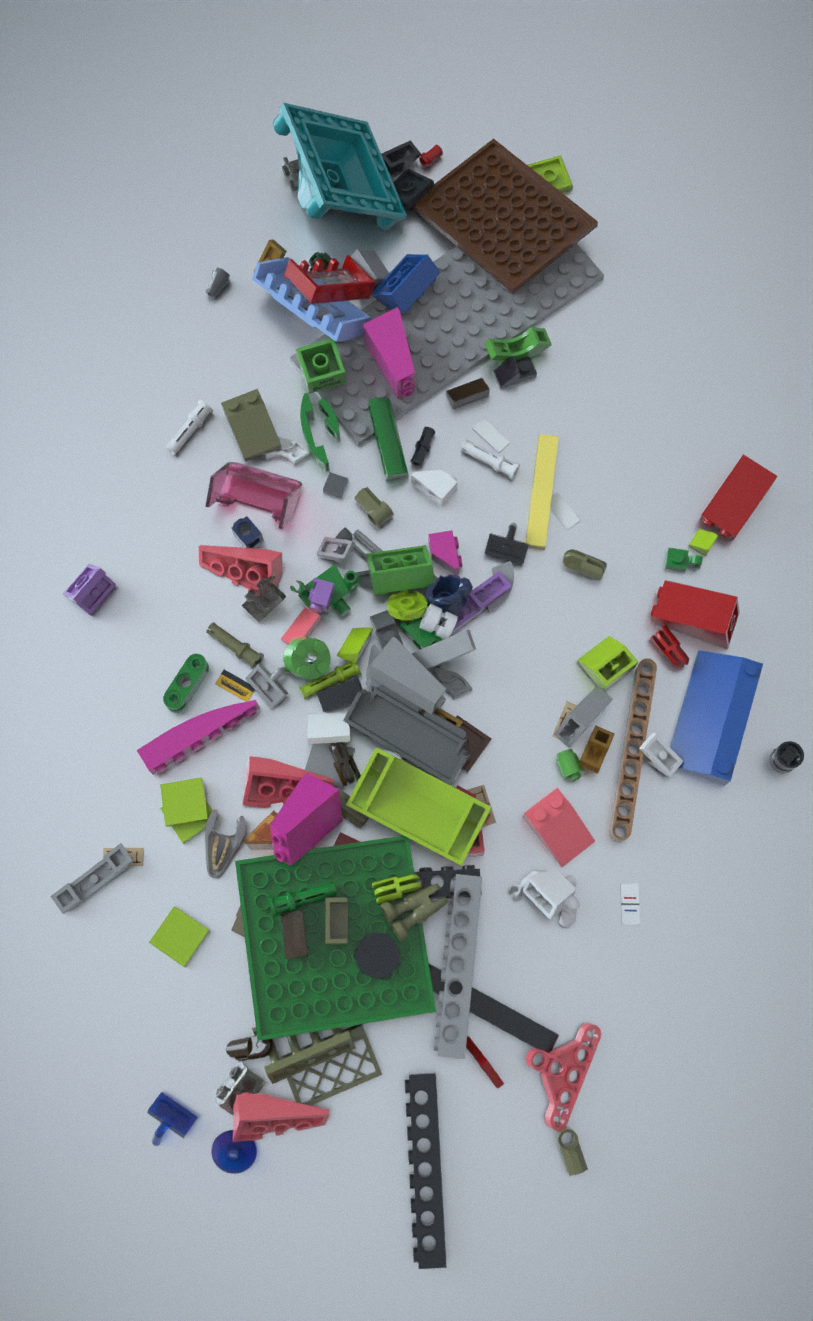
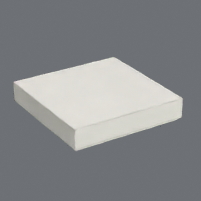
M348 711L308 714V744L349 742L350 725L343 721Z

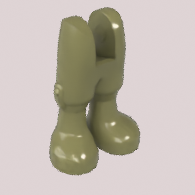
M438 884L430 885L412 894L410 893L398 904L392 905L389 902H385L380 905L388 923L394 921L405 912L413 910L409 916L390 925L400 942L408 937V930L413 925L426 922L430 916L448 902L447 898L443 897L432 903L428 897L441 889Z

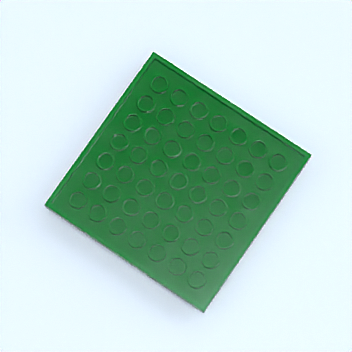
M403 835L310 849L292 866L278 861L274 855L235 861L258 1041L436 1012L422 923L413 925L408 930V937L400 942L390 925L409 916L413 910L405 912L394 921L388 923L380 908L382 903L377 904L376 899L379 897L374 895V890L378 888L372 887L373 882L395 876L401 878L414 875L408 837ZM333 882L337 896L328 898H348V945L325 944V898L297 906L294 909L295 911L303 910L308 956L286 959L281 914L294 911H283L273 917L268 897L275 898L286 895L288 891L297 893ZM410 893L403 894L402 898H398L387 902H389L392 905L398 904L402 902L404 898L408 896ZM373 933H383L390 936L397 943L400 950V961L397 968L390 975L383 978H371L365 975L359 969L356 962V950L359 943L366 936Z

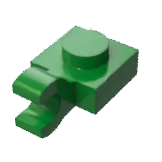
M668 548L665 569L685 572L687 567L700 569L703 557L698 555L688 556L689 550Z

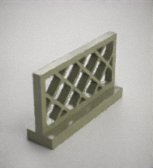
M363 1024L354 1025L342 1030V1032L349 1031L354 1042L361 1039L364 1040L366 1048L363 1055L350 1050L346 1053L342 1064L331 1059L327 1060L322 1073L309 1068L306 1069L301 1082L293 1079L292 1076L287 1078L297 1103L310 1106L382 1075ZM334 1034L321 1039V1041L332 1038ZM313 1043L300 1048V1050H304L311 1047ZM367 1051L369 1052L370 1058L366 1057ZM292 1052L281 1056L280 1059L290 1056ZM349 1054L361 1058L357 1070L345 1065ZM366 1060L373 1063L376 1071L368 1075L360 1072L363 1061ZM329 1063L341 1067L336 1079L324 1074ZM343 1069L355 1073L351 1082L344 1083L339 1080ZM308 1071L320 1076L316 1087L304 1083ZM322 1078L335 1082L331 1091L324 1092L318 1089ZM302 1087L314 1091L310 1100L301 1102L299 1092Z

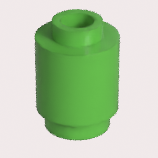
M572 749L558 753L557 763L565 780L569 779L570 782L580 779L584 771L582 766L578 765L579 759L577 754Z

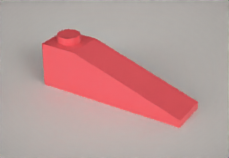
M249 756L242 805L263 808L271 807V804L283 802L284 805L306 773L332 786L334 779L273 759Z
M245 1092L237 1095L234 1103L233 1142L263 1139V1134L275 1132L276 1136L283 1135V1132L290 1128L301 1131L323 1126L327 1122L329 1110L268 1095Z

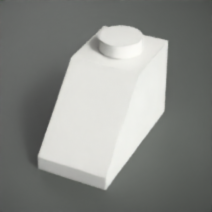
M432 470L419 471L412 474V483L441 506L457 490V479L449 472Z

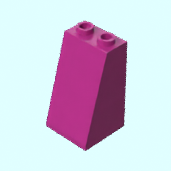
M396 307L364 323L363 334L365 346L395 396L399 399L401 397H408L415 391V371L400 310Z
M308 773L303 775L270 824L274 856L278 861L292 866L343 821L338 788Z

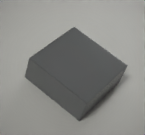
M330 472L323 492L342 499L349 479Z

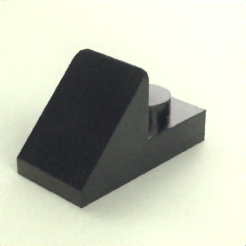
M512 356L493 371L500 389L537 376L530 357L515 361Z

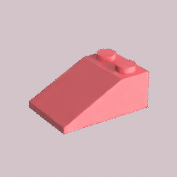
M558 787L527 810L522 816L561 867L565 866L595 842L570 802Z

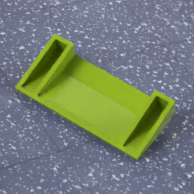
M375 747L346 804L461 866L492 809L491 806Z

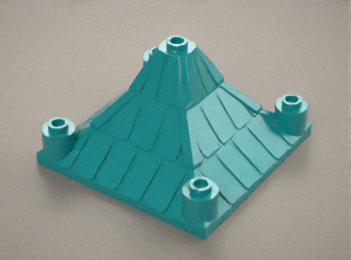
M282 103L279 107V115L273 120V127L279 135L287 136L291 132L300 167L298 199L301 208L307 211L310 217L320 219L331 209L375 215L378 226L389 230L397 221L403 222L407 218L368 122Z

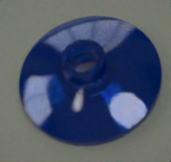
M233 1130L221 1133L214 1140L211 1155L219 1169L227 1173L238 1174L248 1170L253 1165L257 1149L254 1141L233 1142ZM233 1153L237 1157H231L229 1154Z

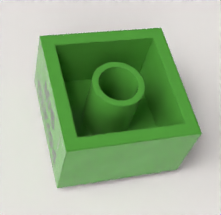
M332 338L296 349L298 363L309 394L347 383L345 369L336 343Z

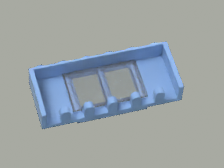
M285 257L257 262L252 280L271 293L272 298L313 328L317 327L336 342L364 336L363 324L370 321L371 317L349 301L309 304L310 301L290 279L283 278L290 258ZM319 279L313 280L317 285H326Z

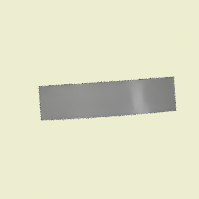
M122 843L104 855V859L71 884L67 883L50 896L62 914L98 892L134 861Z

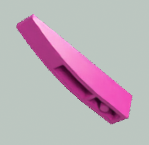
M256 700L206 712L171 728L137 749V752L149 772L153 775L155 773L161 774L168 769L167 766L171 763H178L186 757L187 753L201 749L204 746L203 743L219 738L222 735L221 732L227 728H235L243 718L254 716L260 707Z

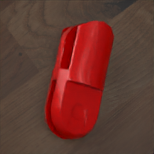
M666 625L662 627V631L658 630L655 633L656 636L652 635L650 637L665 657L667 656L677 668L681 669L684 668V664L688 665L689 657L680 647L681 643Z

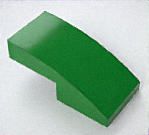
M323 397L318 401L319 410L326 417L324 420L325 428L339 442L341 439L337 417L327 399Z

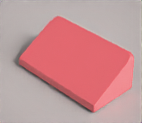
M305 607L282 636L281 640L289 645L297 637H308L320 622L321 615Z

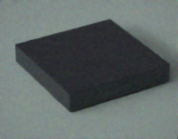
M407 169L393 182L403 207L407 209L414 206L435 186L432 179L410 169Z

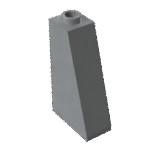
M395 637L391 638L370 664L369 677L428 713L433 714L437 708L440 710L446 701V698H444L446 691L444 686Z

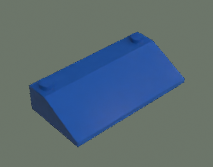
M698 650L670 748L683 760V763L677 769L678 771L721 785H727L731 781L763 663L744 657Z

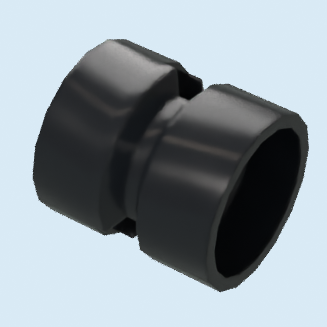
M787 741L771 752L769 762L776 772L789 773L801 765L804 760V752L796 742Z

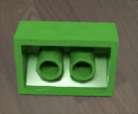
M426 545L366 554L374 595H385L396 591L405 592L416 588L425 589L434 583L433 563Z

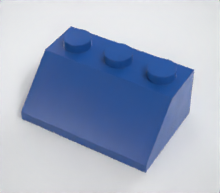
M406 254L375 288L371 296L388 309L392 310L398 307L400 313H405L411 309L415 300L424 294V290L436 281L440 271L429 255Z

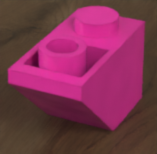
M452 530L428 534L431 559L452 574L459 575V569L463 565L461 555L457 556L456 549L459 548L457 536H453Z

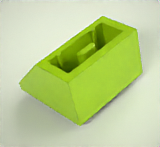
M610 636L577 660L596 685L603 691H606L632 671L639 662L625 645Z

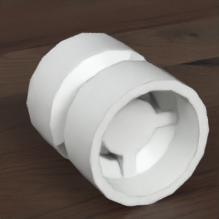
M430 604L422 618L420 628L430 633L435 631L436 636L446 639L450 637L458 616L447 611L442 613L441 608Z

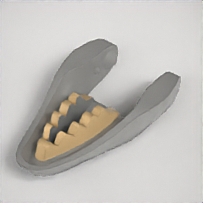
M214 809L209 816L205 828L206 866L210 877L217 878L223 873L245 835L246 824L244 816H240L236 820L238 824L237 830L232 836L219 834L213 830L214 824H216L215 820L219 817L218 810Z

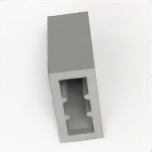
M597 685L568 714L554 734L570 748L613 699Z

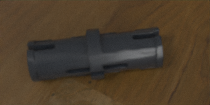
M424 427L422 435L415 445L416 449L410 461L412 465L422 467L425 456L431 449L430 444L435 435L433 428Z

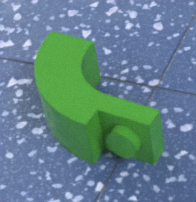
M531 327L522 335L512 339L489 338L485 342L491 360H499L500 365L512 356L515 361L527 357L532 358L552 345L545 328Z

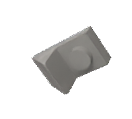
M324 537L316 554L323 559L335 560L345 568L353 552L355 542Z

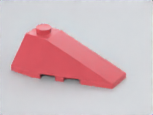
M200 545L199 565L218 576L223 575L232 580L231 583L235 585L240 584L253 595L272 599L282 573V552L259 548Z

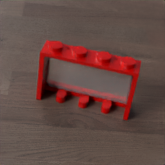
M349 255L345 257L341 269H337L339 262L332 258L327 270H323L325 264L321 259L316 260L312 271H308L310 265L306 260L301 261L300 265H298L293 259H289L283 278H289L310 301L309 304L369 299L376 283Z

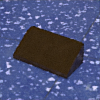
M479 378L447 390L446 393L454 409L489 396L490 389L483 378Z
M303 910L281 914L285 958L308 956Z

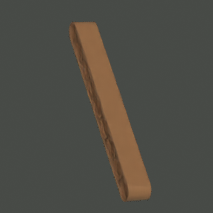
M650 658L642 659L636 667L609 830L610 838L617 843L624 842L632 831L644 754L639 748L646 741L657 671L656 663ZM647 666L651 673H644L641 667ZM638 686H645L648 693H641L638 690ZM635 706H642L644 708V713H638L635 710ZM633 725H637L641 728L640 734H636L632 731ZM628 746H636L638 749V753L632 754L629 751ZM625 766H632L635 769V774H628ZM622 786H629L632 794L625 795L622 792ZM620 806L628 809L629 814L627 816L619 813L618 808ZM616 827H622L625 830L624 837L616 835Z

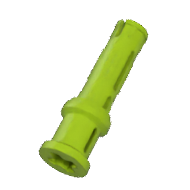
M349 662L340 667L336 666L334 671L299 688L304 699H307L338 682L343 683L355 675L360 676L362 674L357 663Z

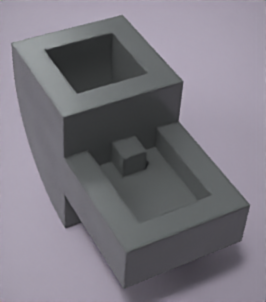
M387 610L370 616L382 649L392 637H395L403 645L395 620Z

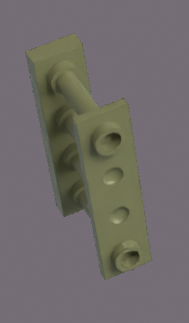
M254 1027V1028H252V1030H253V1033H254L255 1036H256V1035H257L256 1027ZM341 1027L332 1029L334 1036L325 1041H321L318 1031L310 1032L313 1045L304 1050H300L296 1035L287 1036L292 1054L280 1059L274 1043V1049L269 1055L271 1063L264 1067L266 1075L271 1083L274 1084L355 1049L356 1047L349 1031L342 1032Z

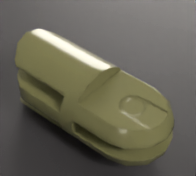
M567 550L563 556V563L567 568L595 580H601L607 568L605 561L578 550Z

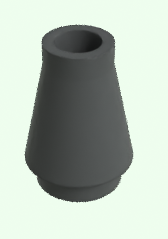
M217 267L216 270L212 271L205 292L209 296L216 298L217 294L229 282L230 275L225 270Z

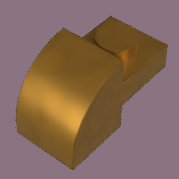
M595 725L578 765L598 774L615 733Z

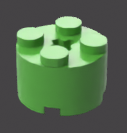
M297 637L285 648L283 662L286 669L294 676L313 680L329 671L331 657L329 649L323 641L310 637Z

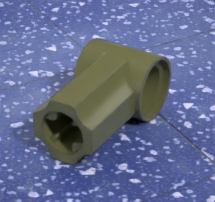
M368 487L361 489L354 497L355 501L366 511L371 522L378 528L394 515L389 505L384 501L381 502Z
M339 789L342 816L361 829L369 817L347 806L346 804L350 796Z
M567 1126L557 1131L556 1141L559 1144L569 1176L588 1170L576 1132ZM567 1132L571 1133L572 1141L569 1144L562 1143V1135Z

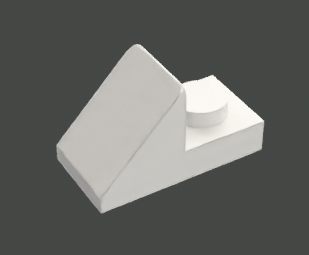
M651 733L639 748L647 756L645 761L668 777H671L683 763V760L656 733Z

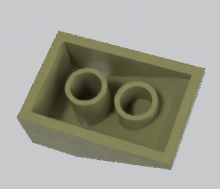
M258 389L221 402L225 417L245 461L282 447Z

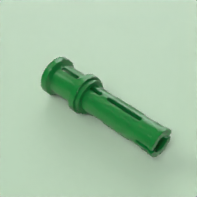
M331 882L297 893L288 891L286 895L272 898L270 896L268 900L274 917L277 913L283 911H295L294 909L297 906L337 896L334 883Z

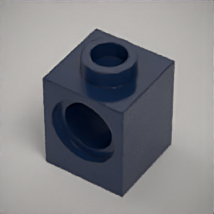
M248 516L238 519L233 524V527H231L233 535L244 548H254L264 541L262 533ZM245 530L251 531L249 535H242V532Z

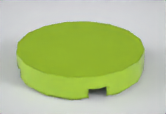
M399 591L388 598L387 611L396 619H418L424 616L427 610V599L419 592Z

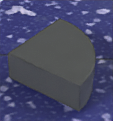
M369 570L356 572L359 576V586L373 591Z

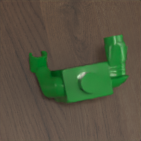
M334 564L316 578L334 583L335 591L326 613L329 614L336 609L341 616H345L351 610L346 601L351 598L350 594L357 589L359 576L354 571H348L345 573L344 578H342ZM296 580L299 584V589L296 590L294 586H290V589L293 592L299 593V598L310 608L311 601L308 598L311 589H315L313 580L306 585L302 581Z

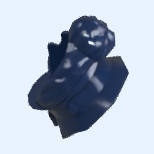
M449 574L445 577L441 575L435 583L426 588L427 606L429 607L430 604L441 608L442 613L446 611L454 615L460 613L467 601L465 597L469 596L473 588L470 580L465 577L460 578L458 575Z

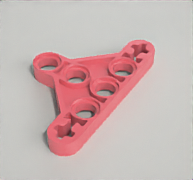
M584 1023L580 1027L575 1040L548 1053L541 1049L533 1048L526 1055L527 1065L541 1074L550 1102L545 1114V1123L554 1130L560 1131L568 1123L601 1039V1030L597 1025ZM588 1030L593 1033L592 1037L587 1035ZM584 1049L586 1052L585 1058L579 1061L577 1057L578 1052ZM540 1053L542 1060L539 1065L535 1066L533 1057ZM554 1062H558L560 1066L559 1071L553 1074L551 1066ZM576 1070L577 1079L574 1082H570L569 1074ZM567 1091L569 1099L566 1103L562 1104L561 1095ZM560 1106L564 1108V1110L562 1111L560 1109H557V1107ZM554 1116L559 1117L558 1122L553 1120Z

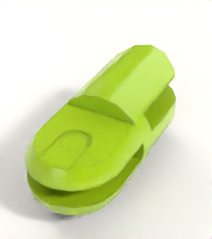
M416 874L401 878L395 876L373 882L372 887L378 888L374 890V895L379 897L376 899L377 904L402 898L403 894L419 890L421 882L417 881L420 880V877Z

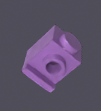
M314 578L313 585L315 589H311L308 598L311 601L310 609L319 613L322 611L328 612L335 591L334 583Z

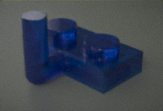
M161 1092L147 1111L149 1115L161 1122L154 1133L152 1144L154 1146L160 1145L162 1137L168 1128L184 1139L198 1117Z

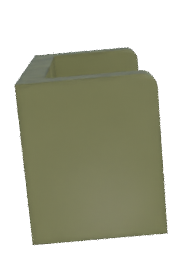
M326 898V945H348V898Z

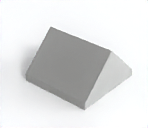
M357 249L351 256L376 282L372 290L373 292L389 274L388 270L374 250Z

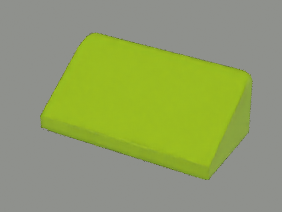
M352 628L337 656L356 664L371 638L373 628Z

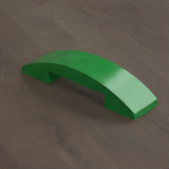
M305 393L300 410L304 440L313 459L327 472L330 471L324 445L315 446L308 420L314 419V413L309 395Z

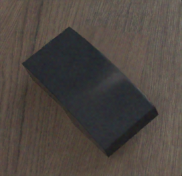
M355 678L317 693L323 712H328L352 703L357 692L363 689L359 678Z

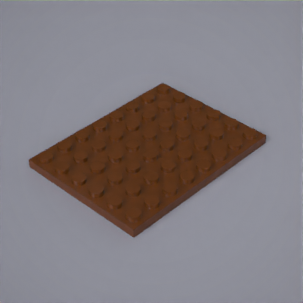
M494 138L436 182L435 186L411 207L513 294L598 227L596 219Z

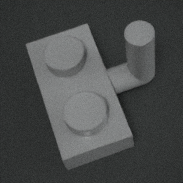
M258 664L245 679L271 708H276L288 694L277 680L282 675L291 673L286 667H279L271 674L262 664Z

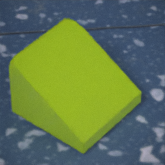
M698 529L688 546L707 555L718 535Z

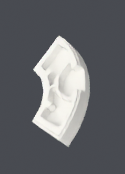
M280 437L278 438L282 447L263 454L267 461L274 458H283L290 461L294 466L311 456L310 451L301 443L293 439L289 440Z

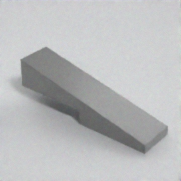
M465 630L411 654L427 670H430L476 650L470 630Z

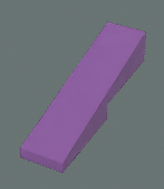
M500 571L471 591L469 596L465 597L467 601L462 611L455 614L458 616L451 635L512 588V585Z

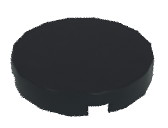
M373 933L366 936L359 943L356 950V962L359 969L371 978H383L390 975L397 968L400 961V950L397 943L390 936L383 933Z

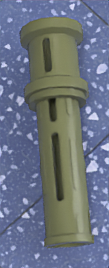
M215 622L211 623L206 630L207 634L235 652L239 660L243 659L250 664V668L254 669L262 662L264 658L263 653L253 650L249 643L240 642Z

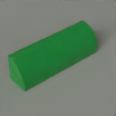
M390 398L369 399L368 409L385 479L391 480L409 476Z

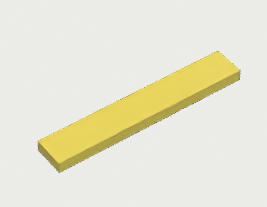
M539 434L526 543H529L528 547L541 549L546 547L559 436Z

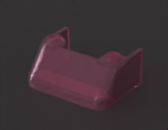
M228 462L210 477L205 507L209 508L215 502H218L220 506L229 507L231 504L238 502L272 512L271 517L275 522L279 523L278 528L283 529L292 518L301 493L302 483L295 479L241 463Z

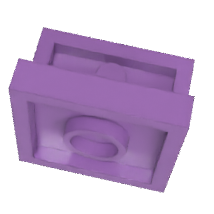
M88 564L64 591L63 595L77 604L87 614L91 615L114 588L116 583L106 576V572L100 567Z

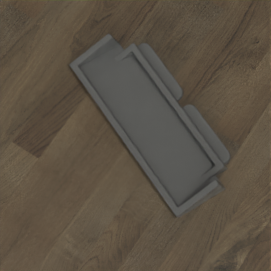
M382 684L374 688L372 693L365 689L357 692L343 719L344 722L450 786L454 783L471 755L470 751L463 748L467 741L464 730L435 713L420 712V707Z

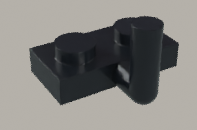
M511 523L506 537L492 533L489 534L485 554L524 564L529 543L514 540L517 524Z

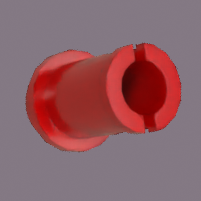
M435 145L428 152H423L419 158L423 167H430L433 161L443 155L441 147Z

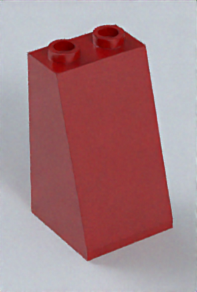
M743 454L700 517L703 519L702 523L709 528L716 527L720 530L719 534L726 539H730V537L735 539L778 476Z
M665 580L663 587L660 586L658 589L657 598L659 599L657 605H653L651 610V616L655 625L661 627L666 625L670 630L728 649L740 613L738 597Z

